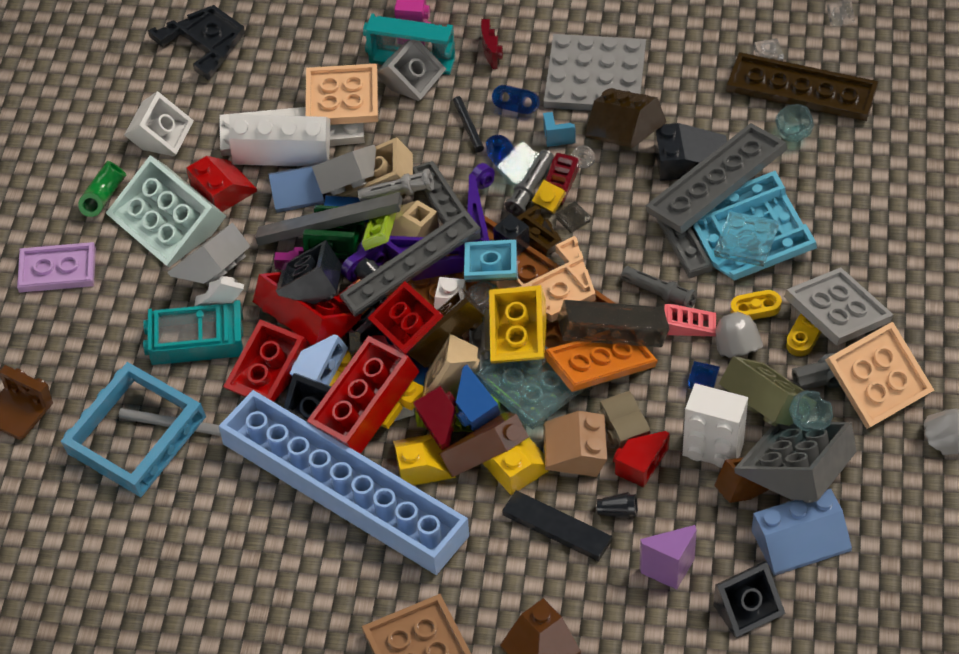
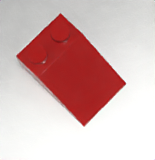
M404 281L368 319L398 349L406 354L443 315Z
M260 319L223 387L244 397H247L254 390L274 402L291 383L292 376L290 372L293 363L297 360L300 352L310 347L305 337Z

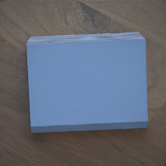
M312 166L268 174L276 213L324 204L323 194L319 188Z

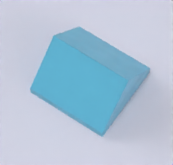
M516 240L465 242V281L518 280Z

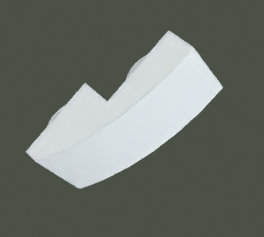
M219 277V280L209 282V287L205 294L196 296L195 306L232 303L243 291L244 284L235 282V279L232 277Z

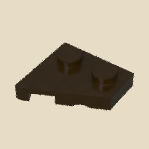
M536 204L516 218L529 226L530 246L543 255L548 256L556 250L555 245L561 243L562 239L552 228L553 225L549 219H543L540 214L542 209Z

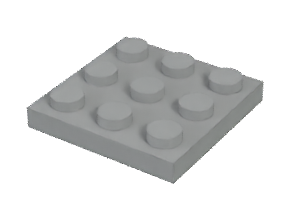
M841 267L786 290L784 295L788 302L836 346L890 323L894 315Z

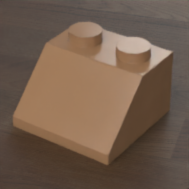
M576 411L544 422L545 470L597 477L607 461L604 414Z

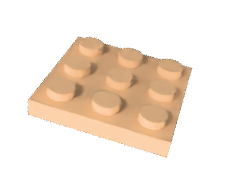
M377 64L306 68V116L328 117L331 119L330 125L378 122Z
M893 322L825 359L866 429L934 391Z

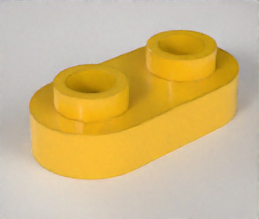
M772 290L738 295L731 301L730 313L741 312L749 315L752 320L771 317L780 312L782 299L777 292Z
M802 314L798 316L787 336L786 343L789 353L799 357L806 356L812 351L821 334V331L811 322H808L809 320Z

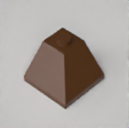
M544 598L520 615L500 644V648L506 654H581V650L565 621Z

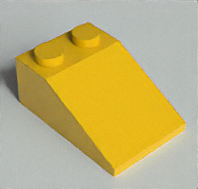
M542 286L489 290L491 364L544 359L546 298Z

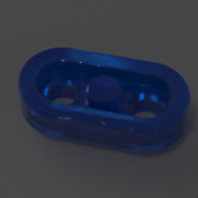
M500 85L492 93L493 103L501 109L521 114H532L537 111L540 105L538 95L531 90L510 85ZM505 92L509 94L508 101L503 100ZM527 98H530L532 101L529 107L525 105Z
M493 135L487 139L486 153L499 172L505 175H513L519 172L521 169V156L509 139L503 135Z

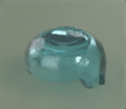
M799 104L783 108L775 118L780 136L789 142L805 139L811 134L814 127L813 117L809 109Z
M805 390L799 392L792 399L789 413L793 423L800 430L815 432L822 431L830 426L833 418L832 404L829 401L823 400L820 397V392Z

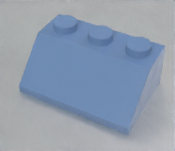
M832 489L826 490L821 498L815 502L806 503L803 500H793L753 513L752 533L774 576L852 550L843 510Z

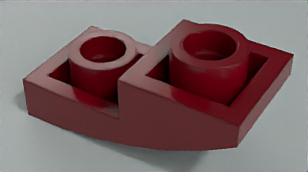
M481 19L484 55L493 69H498V60L503 59V45H499L498 36H495V29H491L490 19Z

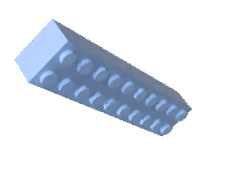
M254 390L219 425L223 445L435 575L440 572L469 537L467 517Z

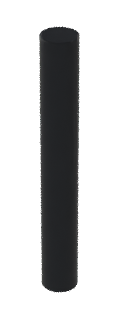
M456 96L453 99V103L476 152H482L484 145L462 98Z

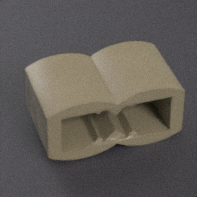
M630 391L599 401L600 410L597 411V414H604L605 425L608 428L607 434L612 446L616 445L617 448H623L628 439L650 434L648 423Z

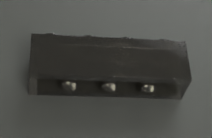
M564 300L557 318L562 340L663 347L669 331L664 308L655 306Z

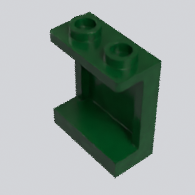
M315 205L314 213L339 206ZM364 221L327 230L305 229L303 232L304 252L327 240L338 258L347 259L357 251L364 232Z

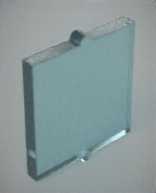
M521 141L497 166L496 170L508 180L510 185L516 186V184L524 180L539 153L534 152ZM549 166L548 169L546 170L544 176H545V175L547 174V172L549 171L550 166Z

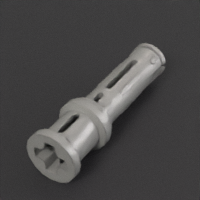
M427 168L421 173L413 175L409 173L404 174L401 179L359 188L358 197L361 202L398 192L410 196L414 195L416 191L424 189L434 190V181L430 170Z

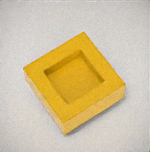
M543 180L532 199V203L538 204L541 208L555 214L566 192Z

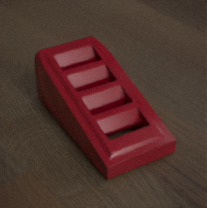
M556 153L545 181L565 190L566 195L560 205H563L578 174L579 159Z

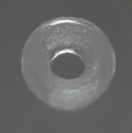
M578 146L571 154V156L579 159V168H588L595 162V154L588 146Z

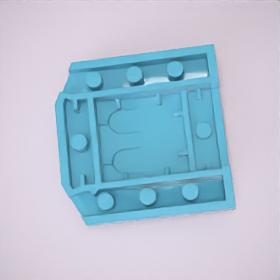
M776 171L747 181L693 224L694 232L713 267L734 281L817 248L813 235L807 225H803L787 197L785 187Z

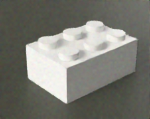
M695 383L685 408L683 456L695 461L712 463L722 468L725 460L739 458L744 445L748 397Z

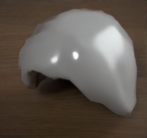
M733 312L719 320L715 332L717 351L721 357L727 356L732 358L737 355L742 356L749 352H756L763 347L758 328L749 315Z
M949 409L928 415L924 420V428L926 429L925 436L928 439L929 445L941 451L942 455L959 454V409Z

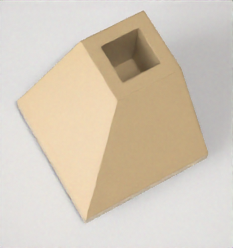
M418 200L401 205L400 212L396 213L390 236H427L439 228L437 211Z

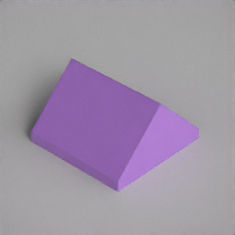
M695 525L640 539L639 569L641 574L677 590L695 559L697 532Z

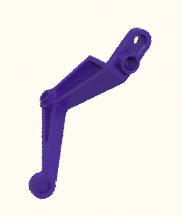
M486 163L477 165L469 174L467 212L481 228V238L471 242L490 241L478 189H485L494 181L495 171ZM390 236L387 243L366 251L361 242L357 247L356 253L348 257L342 264L341 274L350 282H355L357 276L354 274V270L361 260L365 258L374 260L380 267L424 237ZM465 244L449 253L458 255L443 257L412 278V280L416 281L464 272Z

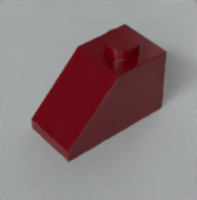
M439 386L414 401L413 405L441 451L450 446L457 419L455 410L457 405L451 392L445 393L442 387Z

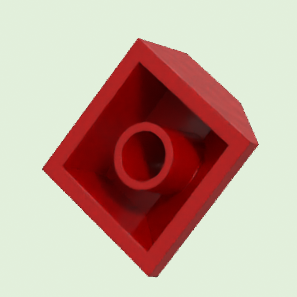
M205 156L186 167L190 186L222 212L257 192V188L230 160Z

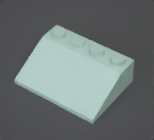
M151 155L106 212L109 217L168 267L212 236L226 218L222 211L165 164Z

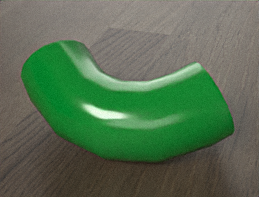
M106 161L80 197L78 202L80 212L87 217L97 216L127 176L125 171L113 162Z

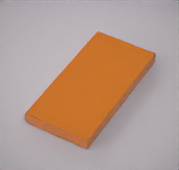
M629 326L545 349L544 353L545 360L571 392L654 368L658 362Z

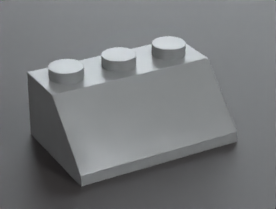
M232 222L168 271V274L171 277L203 284L211 278L216 281L246 257L244 252L251 246Z

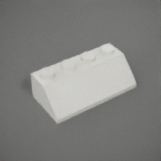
M230 114L229 143L232 162L234 165L307 167L328 161L330 155L331 119L317 116Z

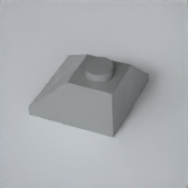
M409 39L379 68L378 77L391 91L419 101L446 68L420 41Z

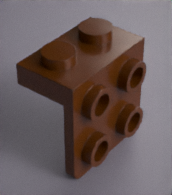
M4 365L0 370V377L4 385V389L0 392V431L21 440L26 437L52 406L53 400L49 392V386L45 381L40 378L34 379L21 369H13Z

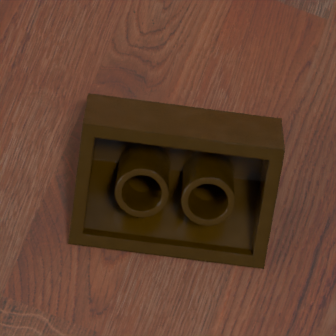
M609 88L594 100L585 135L590 139L633 148L667 123L658 97Z
M463 288L437 309L443 317L407 352L425 368L433 363L450 334L463 340L462 335L469 329L471 331L475 330L483 322L481 319L484 317L483 310Z

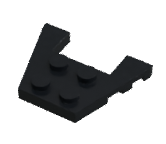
M215 5L188 14L187 19L176 22L172 20L167 22V26L157 30L154 27L148 30L149 37L162 47L179 35H182L206 52L205 56L193 63L194 71L207 80L211 79L245 34L243 25Z

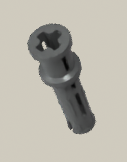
M544 149L540 151L524 180L516 184L514 194L510 199L506 200L505 208L511 214L519 216L526 211V205L535 196V188L554 159V155L550 151Z
M625 266L621 273V281L662 297V300L668 304L672 302L692 308L695 304L697 291L694 289L687 290L678 286V283L674 281L664 282L630 266Z

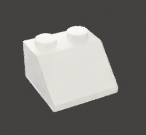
M157 91L142 101L124 136L142 150L175 156L194 120Z

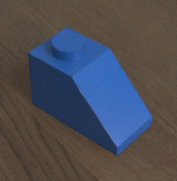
M465 365L462 368L456 399L458 408L456 416L464 427L469 425L472 431H475L499 416L500 410L498 403L470 367Z

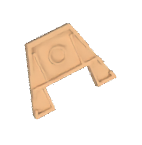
M576 236L555 245L556 253L566 264L526 284H523L518 278V280L490 281L491 285L496 289L541 285L546 298V319L551 322L595 301V290L588 270L585 267L584 258L579 249Z

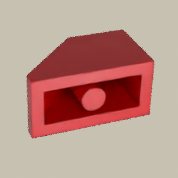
M662 431L628 439L624 447H619L614 455L615 475L644 488L669 449L670 433Z

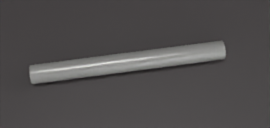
M121 408L119 411L120 419L170 427L176 420V417ZM202 422L195 430V432L221 436L219 425Z

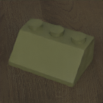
M732 357L719 382V385L727 389V392L748 397L747 409L754 413H761L764 415L763 420L773 426H778V424L790 426L819 403L818 399L765 363L740 357Z

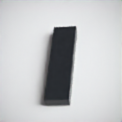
M517 490L502 510L503 516L598 562L612 542L611 535Z

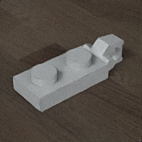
M485 308L483 310L484 317L481 318L483 320L481 325L473 331L469 329V343L478 347L477 358L480 359L474 374L487 380L493 375L494 364L490 362L489 309Z

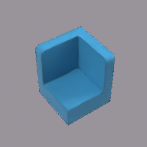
M553 112L543 113V129L547 147L576 143L575 124L564 123L555 125Z

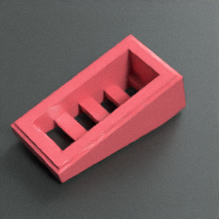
M665 304L664 335L716 337V313ZM693 320H698V325L693 324ZM703 321H708V327L703 326Z

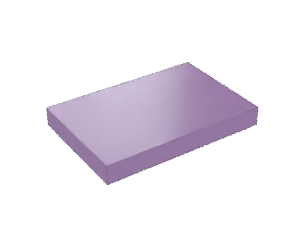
M95 243L21 248L17 282L19 293L94 286Z

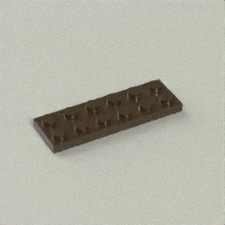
M739 52L729 77L726 91L867 121L878 88V81Z

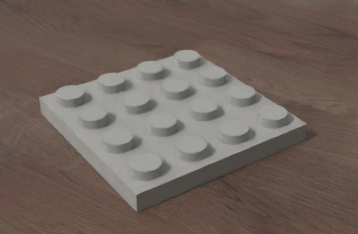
M553 34L544 108L591 111L594 100L609 88L641 94L646 39Z

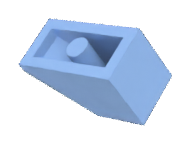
M332 335L302 350L292 365L290 375L293 376V373H297L330 385L348 347L338 335Z

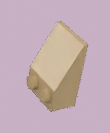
M397 137L375 146L374 176L366 178V184L356 188H352L351 184L345 186L346 191L335 196L358 197L359 188L401 179L407 173L413 175L412 152Z

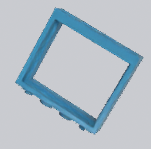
M127 362L115 373L106 388L98 393L97 398L90 407L82 412L80 419L74 426L66 431L61 443L68 455L137 496L142 497L203 422L206 414L201 403ZM135 381L184 410L131 474L83 446L82 443Z

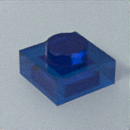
M694 361L688 380V388L693 389L695 383L715 388L720 366Z

